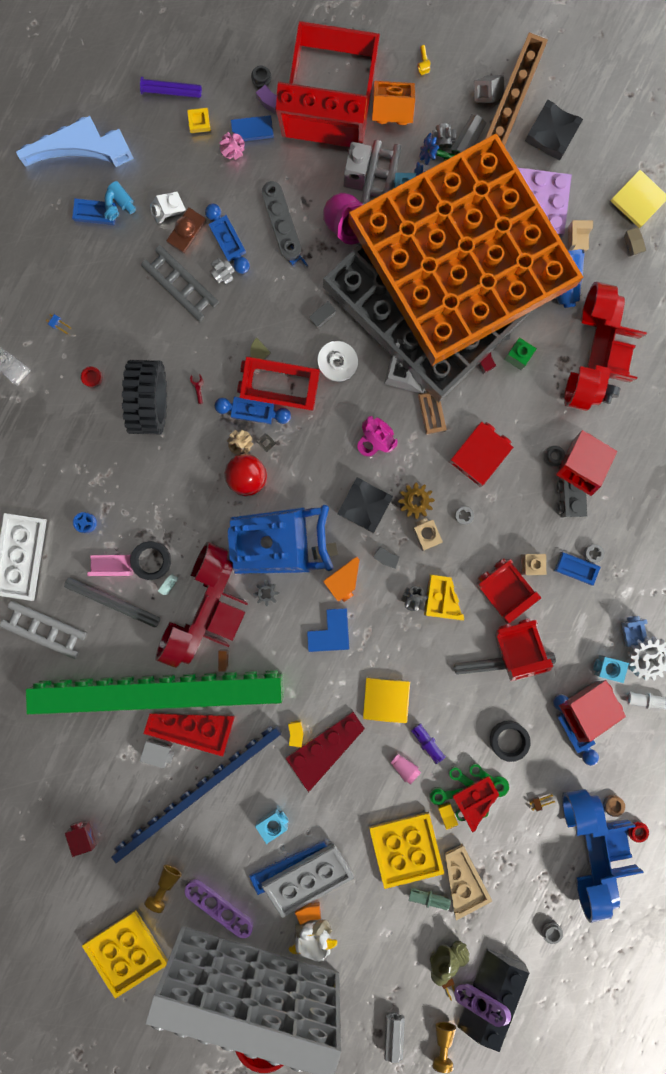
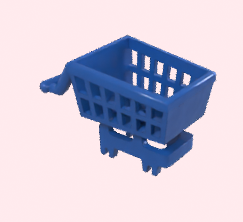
M322 505L321 508H297L230 517L228 545L229 557L231 562H233L234 573H300L320 569L332 571L334 567L326 549L325 524L329 507ZM319 515L316 528L318 552L322 562H309L306 517ZM265 536H269L273 541L272 546L267 549L261 545V540Z

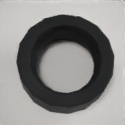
M154 541L143 542L132 551L130 557L131 568L142 579H159L170 569L171 555L168 549L161 543ZM146 549H156L162 555V566L154 573L145 572L139 565L140 554Z
M503 721L492 729L490 746L500 759L507 762H516L523 759L529 752L531 746L530 736L527 730L519 723ZM504 730H516L522 737L521 747L514 753L503 752L498 745L499 735Z

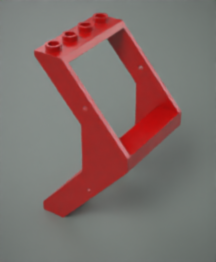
M299 21L289 83L278 82L276 113L282 137L350 147L351 142L364 143L380 33ZM301 46L372 57L366 95L295 84Z

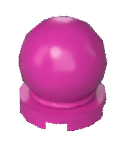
M339 193L333 195L326 202L323 209V220L327 228L335 233L345 244H357L359 241L348 223L349 212L364 204L360 203L353 195Z

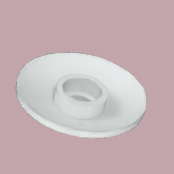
M332 341L321 348L317 363L321 373L326 378L332 381H345L352 377L357 370L358 357L355 350L349 344L341 341ZM333 361H339L340 366H335Z

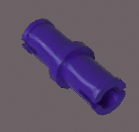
M421 723L411 729V733L420 742L422 750H426L435 764H438L446 757L436 745L434 737H430Z

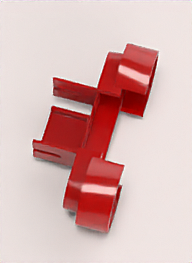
M596 281L592 284L587 294L581 323L595 326L596 329L588 366H580L579 373L570 372L564 394V404L567 407L588 411L592 405L599 406L603 401L609 378L628 383L638 378L631 376L629 372L633 350L636 345L614 339L615 334L640 339L642 336L647 335V332L620 326L625 298L618 295L617 286Z

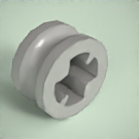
M460 507L455 513V518L458 523L466 525L472 522L474 513L469 507ZM464 510L470 513L468 521L459 519L460 511Z
M589 545L584 550V557L591 563L600 562L604 558V550L599 545ZM596 548V552H599V555L592 559V555H589V552Z

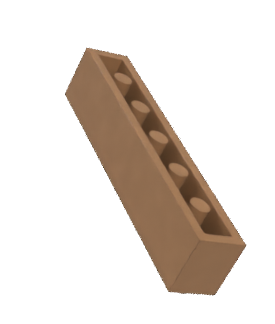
M530 32L528 33L485 139L497 133L503 145H506L548 39Z

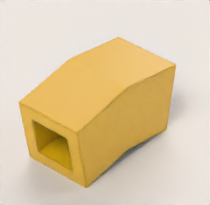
M301 720L289 722V746L302 747L304 732Z
M450 802L438 805L437 807L446 830L458 826Z

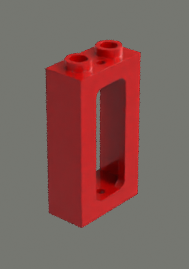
M246 357V360H242L240 372L243 373V379L238 382L237 393H240V398L314 410L320 369L254 357ZM262 369L307 377L310 379L307 397L303 398L254 389L252 387L254 371Z

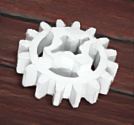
M645 636L644 642L638 639L637 646L631 645L633 652L627 653L631 658L627 660V663L630 665V670L638 678L642 677L647 681L651 677L655 681L657 675L664 677L662 672L666 671V642L663 639L659 640L656 636H653L652 640Z

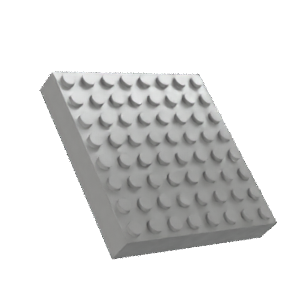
M182 926L154 994L146 1024L151 1025L155 1030H167L174 1032L179 1037L197 1039L202 1044L211 1043L220 1046L226 1051H238L244 1053L249 1058L258 1057L265 1059L272 1065H285L296 1072L335 1074L341 1054L339 973Z

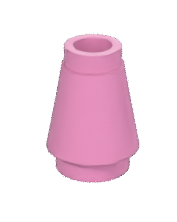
M399 754L391 761V764L403 781H407L410 785L421 773L418 770V766Z

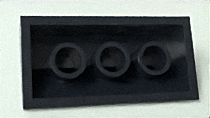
M486 949L473 987L505 1005L510 1010L511 1020L505 1026L496 1027L464 1007L457 1027L478 1044L500 1052L530 974L526 964ZM480 999L478 1006L480 1010L485 1011L486 1002ZM494 1011L491 1012V1013H496L497 1015H499V1020H502V1019H503V1017L501 1016V1011H500V1012H494Z

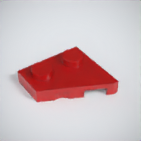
M489 775L452 795L472 833L476 831L477 826L499 796Z

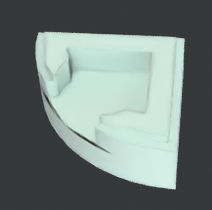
M171 574L159 588L158 592L163 595L169 594L178 577Z

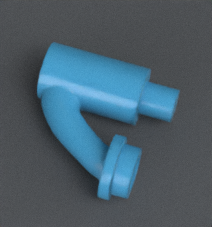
M118 181L111 183L104 197L106 209L104 217L113 221L119 216L118 208L112 205L113 199L122 210H127L130 214H133L136 208L133 205V199Z

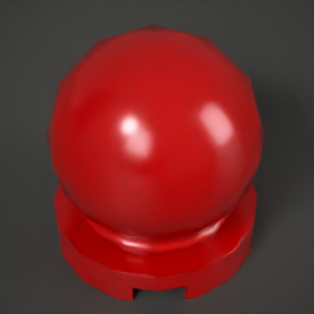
M240 454L233 457L226 465L224 472L225 482L228 487L238 495L245 497L254 496L260 492L267 480V472L264 465L258 458L250 454Z

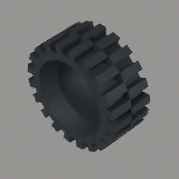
M128 360L125 364L124 380H122V409L124 411V426L128 434L161 435L164 431L167 415V381L165 380V367L160 360Z

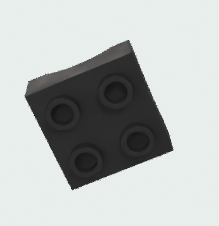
M547 99L525 142L560 161L583 119L562 110L554 102Z
M357 477L338 515L374 533L393 496Z

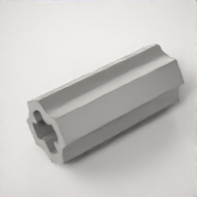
M471 114L451 149V153L457 155L475 145L487 123L481 116Z
M398 1013L386 1015L385 1061L399 1063V1061L403 1060L404 1015Z

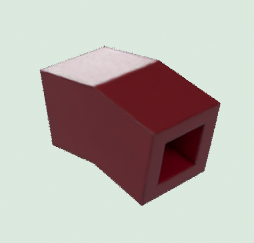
M491 352L478 364L483 374L496 367Z

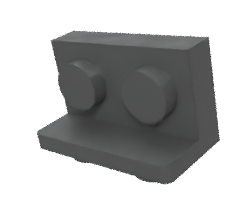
M559 477V481L556 484L557 492L560 493V501H558L557 508L558 513H561V518L586 517V493Z

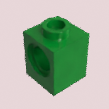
M519 337L504 360L522 370L537 348Z

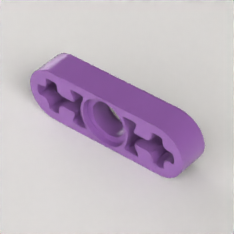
M462 984L456 987L454 996L459 1004L496 1027L509 1024L511 1013L505 1005L470 984ZM466 990V993H465V994L468 995L469 997H474V998H473V999H471V998H464L465 995L462 993V991ZM480 999L486 1002L485 1011L480 1010L478 1006ZM492 1011H494V1012H500V1011H501V1016L503 1017V1019H502V1020H499V1015H497L496 1013H491V1012H492Z

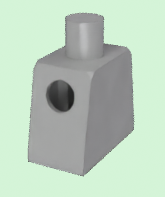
M351 142L345 167L343 187L363 191L372 146ZM356 174L359 178H354L350 175Z

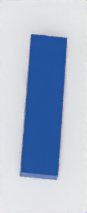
M321 841L251 873L249 877L257 895L265 892L262 888V882L327 847L325 841Z

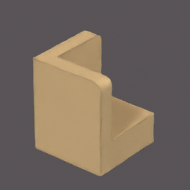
M572 220L568 226V251L578 249L587 251L589 249V233L593 229V220Z

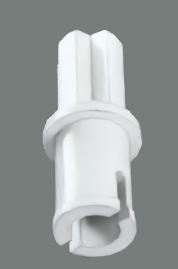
M629 692L627 704L643 706L646 709H666V697L653 696L651 693L646 695Z

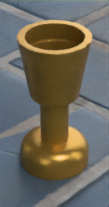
M170 865L163 866L158 882L159 889L156 895L147 897L144 905L149 910L155 913L163 912L165 904L162 899L166 891H170L182 876L181 872Z
M449 1022L436 1023L437 1044L440 1046V1055L433 1060L432 1067L440 1073H450L453 1071V1062L448 1058V1048L452 1046L456 1026Z

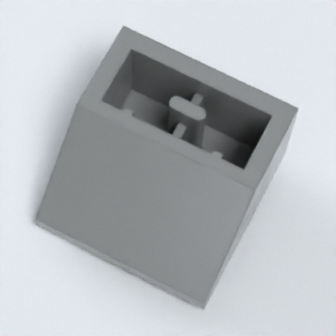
M397 339L396 346L400 348L402 340ZM417 349L411 352L410 360L413 363L415 362ZM394 355L393 357L391 356L384 384L420 394L424 393L425 389L413 378L412 374L406 371L401 363L399 364L396 361L397 358Z

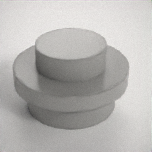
M549 922L544 925L542 936L547 943L556 944L562 939L563 931L559 924Z

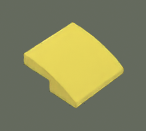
M639 170L610 201L637 227L641 228L666 202V193Z

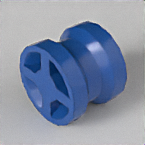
M81 512L74 517L73 526L78 532L90 533L96 529L97 520L93 514Z

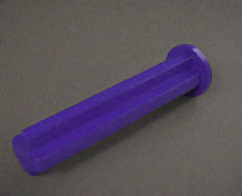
M142 76L140 79L141 94L148 92L200 98L202 95V86L198 84L144 79Z

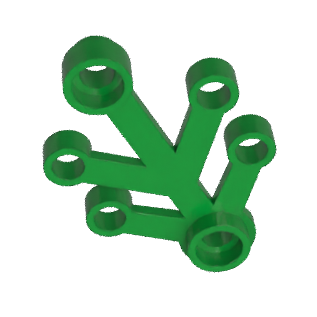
M473 763L469 767V772L474 777L479 776L482 779L489 775L477 763ZM454 766L449 769L451 779L458 780L467 787L475 783L464 775L458 767ZM473 767H479L478 773L472 772ZM454 770L459 771L456 777L452 776V771ZM489 775L495 788L497 784L503 785L501 790H497L499 793L498 797L505 796L509 791L508 781L502 776L492 777ZM434 787L431 789L429 797L433 804L442 805L445 800L454 799L452 795L464 788L444 791L440 787ZM441 794L442 798L435 800V795ZM458 808L455 812L457 819L459 821H465L464 817L458 816L460 812V809Z

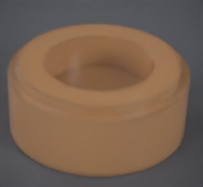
M609 795L603 801V808L608 815L618 817L624 813L625 803L619 796Z

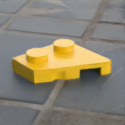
M429 574L428 599L425 604L424 615L464 621V615L461 613L458 604L457 594L454 592L452 578Z

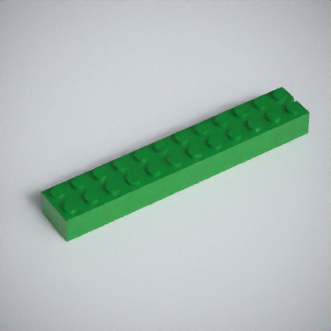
M267 670L264 674H257V671H246L243 675H237V672H225L222 676H216V673H204L201 677H196V674L192 673L183 674L180 678H175L174 674L162 675L159 679H154V675L142 676L138 680H134V676L121 677V679L113 681V677H104L93 681V678H83L72 682V679H61L59 682L52 683V680H40L38 683H33L32 687L26 689V709L28 715L282 703L284 698L283 673H278V670Z

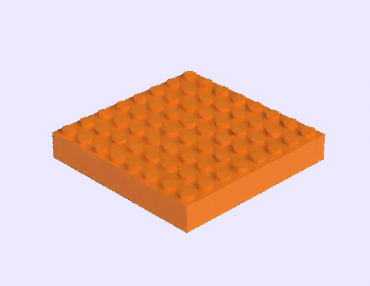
M497 133L349 212L348 223L432 366L576 287L583 279L582 273Z

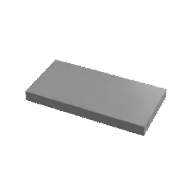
M332 843L262 882V888L281 917L284 918L354 879V875L336 845Z

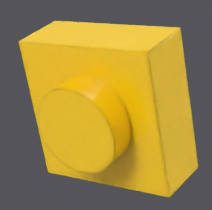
M208 108L187 110L190 133L211 131Z

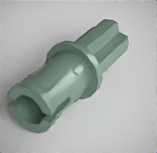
M414 888L410 890V902L426 905V908H429V906L449 910L451 900L449 898L434 895L432 891L426 892Z

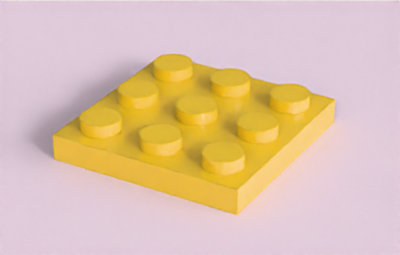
M429 811L369 826L384 889L444 874Z
M137 910L132 911L82 945L115 999L164 968L168 962V959Z

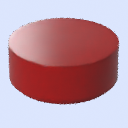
M89 366L83 369L81 381L84 385L95 388L101 384L103 377L97 368Z

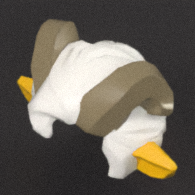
M321 919L316 923L305 924V926L298 923L295 924V944L288 949L292 954H299L302 958L320 962L324 961V958L330 954V949L337 946V940L330 939L329 934L332 932V929L327 920Z

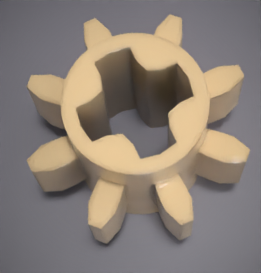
M234 430L227 439L229 450L237 455L241 452L247 454L254 445L251 435L243 430L239 433L237 430Z

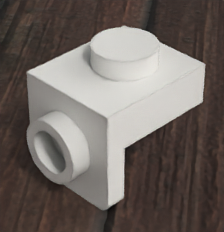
M178 192L157 195L150 205L151 214L155 217L158 224L162 223L166 217L181 215L186 210Z

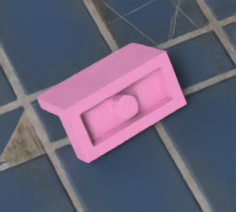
M91 555V572H87V576L133 575L130 564L131 555Z

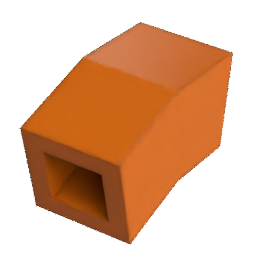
M320 902L309 903L295 911L300 925L310 920L321 919Z

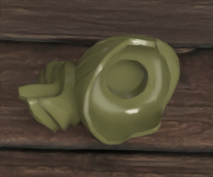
M455 941L454 943L452 942L450 947L440 945L436 953L430 957L431 979L436 985L443 986L455 976L459 967H463L469 962L470 953L465 943Z

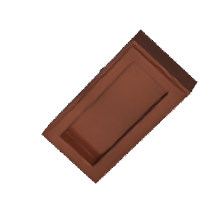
M188 207L184 215L176 221L174 230L166 240L167 243L185 253L207 221L206 218Z

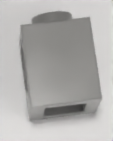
M149 738L145 742L140 762L165 768L167 763L171 764L174 751L171 750L173 745Z

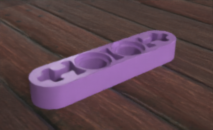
M193 879L187 883L184 893L191 902L237 937L245 939L251 935L253 922L248 916L200 880ZM195 886H197L198 893L195 892L194 894H192L190 892L191 887L194 888ZM203 892H206V894L202 898V901H200V896L203 894ZM212 897L216 900L217 904L211 908L205 904V900ZM224 910H230L233 913V917L230 920H225L222 917L221 913ZM246 923L248 925L247 930L240 931V925Z

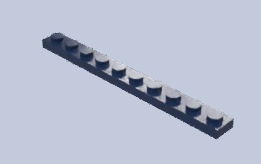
M277 725L273 728L271 726L267 727L261 732L262 737L257 741L252 739L245 745L246 749L243 752L239 753L237 751L228 758L229 763L225 766L220 764L212 771L213 775L208 779L204 777L195 784L197 788L192 792L189 789L179 797L181 800L178 803L174 804L172 802L163 809L164 814L160 817L155 815L147 822L148 826L143 830L138 828L130 835L132 839L127 843L124 840L114 848L115 852L111 856L113 861L118 863L281 735L282 731Z

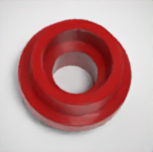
M640 821L633 822L636 827L628 828L630 839L637 843L644 842L649 836L647 825ZM640 828V834L636 835L635 830Z

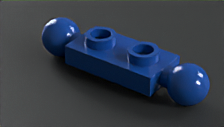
M209 204L205 209V215L214 222L208 225L228 262L234 260V269L237 273L244 274L248 272L250 263L246 258L242 257L246 250L227 215L220 217L221 209L217 204Z
M234 397L233 403H230L226 398H219L214 404L215 410L218 413L226 414L231 411V418L270 425L272 424V418L276 419L280 424H286L291 419V413L287 408H279L276 411L274 410L275 404Z
M562 694L557 695L553 699L554 707L562 712L559 705L567 701L568 697ZM563 712L557 715L575 752L578 754L583 751L582 759L585 764L589 766L597 764L599 755L590 748L596 744L594 740L591 742H578Z

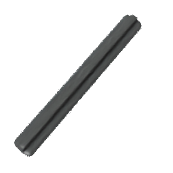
M68 578L65 582V588L154 628L160 622V617L78 580Z
M552 652L546 653L547 659L551 658L552 664H555V654ZM503 658L454 664V672L457 675L506 669Z

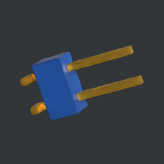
M50 314L51 320L46 319L49 322L48 325L68 334L57 325L60 322L70 329L71 327L60 321L61 318L57 315Z

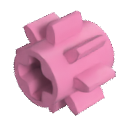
M227 132L219 142L221 144L220 151L224 157L229 159L233 157L236 160L243 155L245 143L239 134L233 133L231 135Z

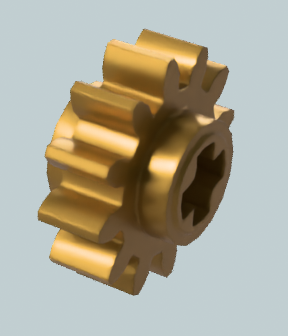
M417 482L414 483L413 489L406 485L407 493L404 491L400 492L404 499L398 500V503L404 504L400 511L407 510V517L413 513L415 519L419 518V513L426 517L427 513L425 510H433L429 503L435 501V499L429 498L432 490L425 492L426 485L424 484L421 488H418ZM412 496L416 498L419 496L421 498L420 506L411 503L413 501Z

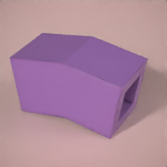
M264 85L256 92V98L264 108L276 114L277 95Z

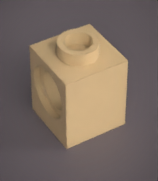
M425 518L416 522L417 527L412 528L422 551L443 543L434 520L428 521ZM423 528H429L432 531L430 539L422 537L421 532Z
M521 554V575H547L546 554Z

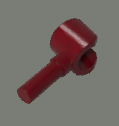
M199 374L200 380L195 383L191 375L190 381L192 386L195 387L198 404H203L201 387L204 384L203 378Z

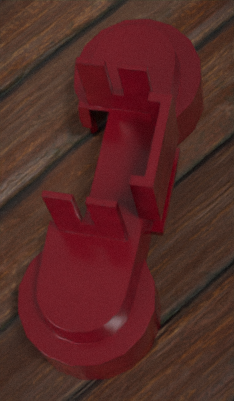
M206 542L201 549L190 576L195 577L194 580L203 583V586L207 588L191 625L186 623L182 627L169 622L160 640L155 656L156 661L177 668L181 662L189 664L194 658L203 637L224 646H230L225 640L205 633L206 630L231 641L234 640L245 611L219 601L220 597L224 595L245 605H248V603L241 598L224 592L233 569V562L227 558L228 551L210 542Z

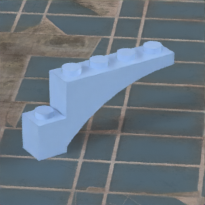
M90 116L81 117L76 123L63 126L57 132L51 135H44L38 141L26 144L16 151L25 167L38 161L62 156L97 158L111 162L115 167L134 159L120 129L110 130L105 136L100 137Z

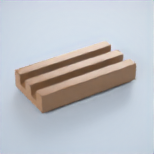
M428 392L418 394L426 435L446 431L441 401L438 403L435 400L441 427L437 428L431 395ZM425 397L427 398L433 429L429 427L423 399Z

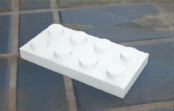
M4 513L0 535V596L34 601L46 519Z

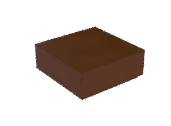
M220 649L218 651V672H226L228 670V649Z

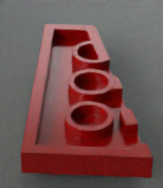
M149 714L143 734L223 757L235 716Z

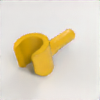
M425 45L420 46L422 62L417 64L421 76L430 72V60L427 59Z

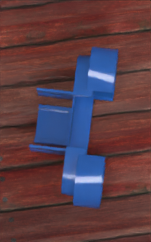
M586 789L564 792L562 795V806L567 827L576 826L577 836L585 835L592 874L577 878V891L582 910L590 923L611 919L613 917V910L620 907L616 878L644 873L636 864L611 869L610 862L633 858L630 853L626 830L636 826L628 819L606 823L600 798L597 795L590 796Z

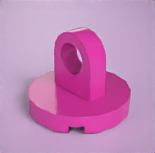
M369 416L362 422L364 435L357 445L358 451L362 455L372 456L378 450L390 453L397 446L398 440L393 437L394 431L382 419H373V416ZM363 442H370L373 445V449L365 448Z

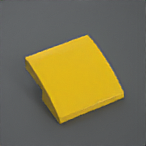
M366 678L363 719L407 723L410 681Z

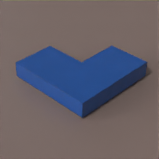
M347 608L326 609L328 630L307 631L308 652L349 650Z

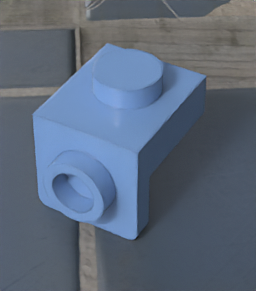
M640 616L627 617V621L621 622L626 647L638 645V639L642 642L645 641L644 639L647 634L644 624H647V619H642Z

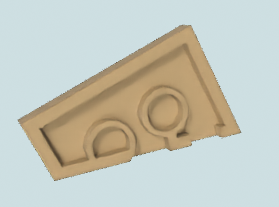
M461 844L446 852L445 859L455 919L458 920L491 903L492 899L464 845Z

